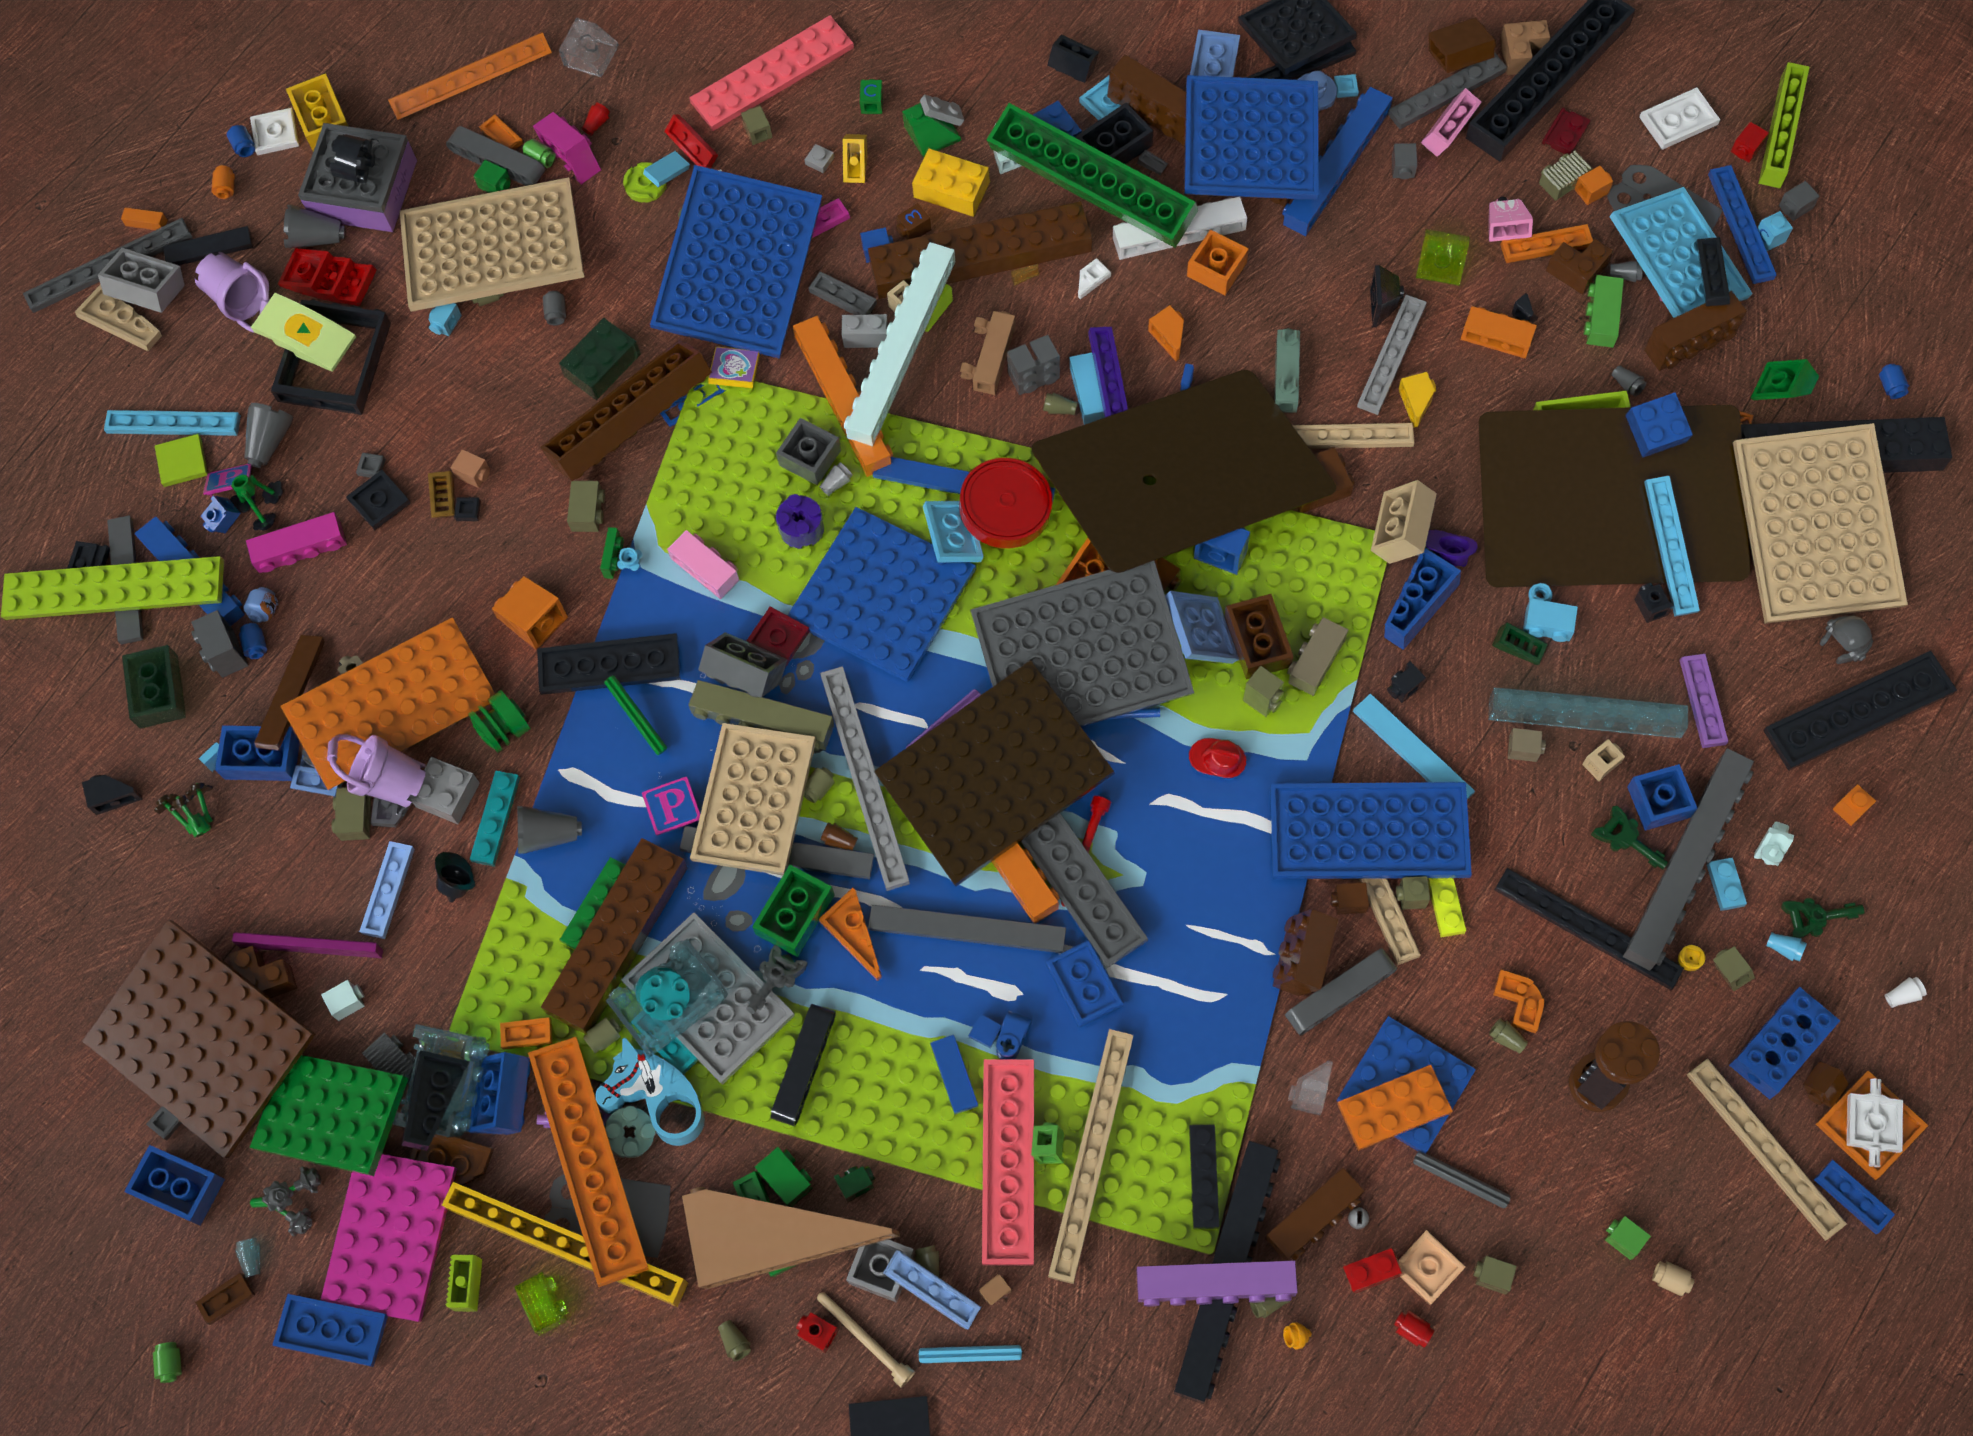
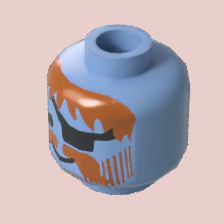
M260 587L254 589L247 597L244 604V612L253 622L269 621L277 609L278 599L275 593L268 588Z

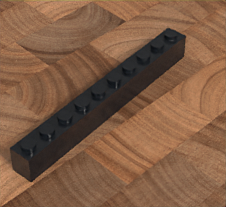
M1252 1141L1248 1142L1212 1264L1248 1263L1252 1261V1257L1248 1256L1250 1246L1256 1247L1260 1233L1255 1231L1258 1221L1263 1222L1267 1209L1262 1206L1265 1197L1270 1198L1274 1183L1269 1182L1272 1172L1277 1174L1281 1161L1280 1158H1277V1149ZM1214 1299L1212 1304L1199 1306L1173 1393L1174 1395L1201 1404L1205 1403L1206 1398L1211 1400L1215 1384L1211 1383L1213 1372L1219 1373L1223 1358L1218 1357L1220 1348H1226L1230 1333L1226 1332L1228 1321L1234 1322L1238 1308L1233 1306L1234 1303L1225 1304L1223 1299Z

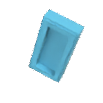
M674 151L646 167L643 174L657 187H660L689 170L690 164Z

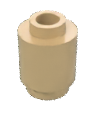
M1659 1261L1652 1276V1281L1657 1282V1286L1680 1296H1683L1685 1292L1689 1294L1694 1284L1690 1271L1668 1261L1666 1263Z

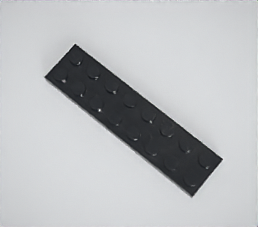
M1929 651L1765 727L1763 731L1788 771L1951 696L1957 689L1932 651Z

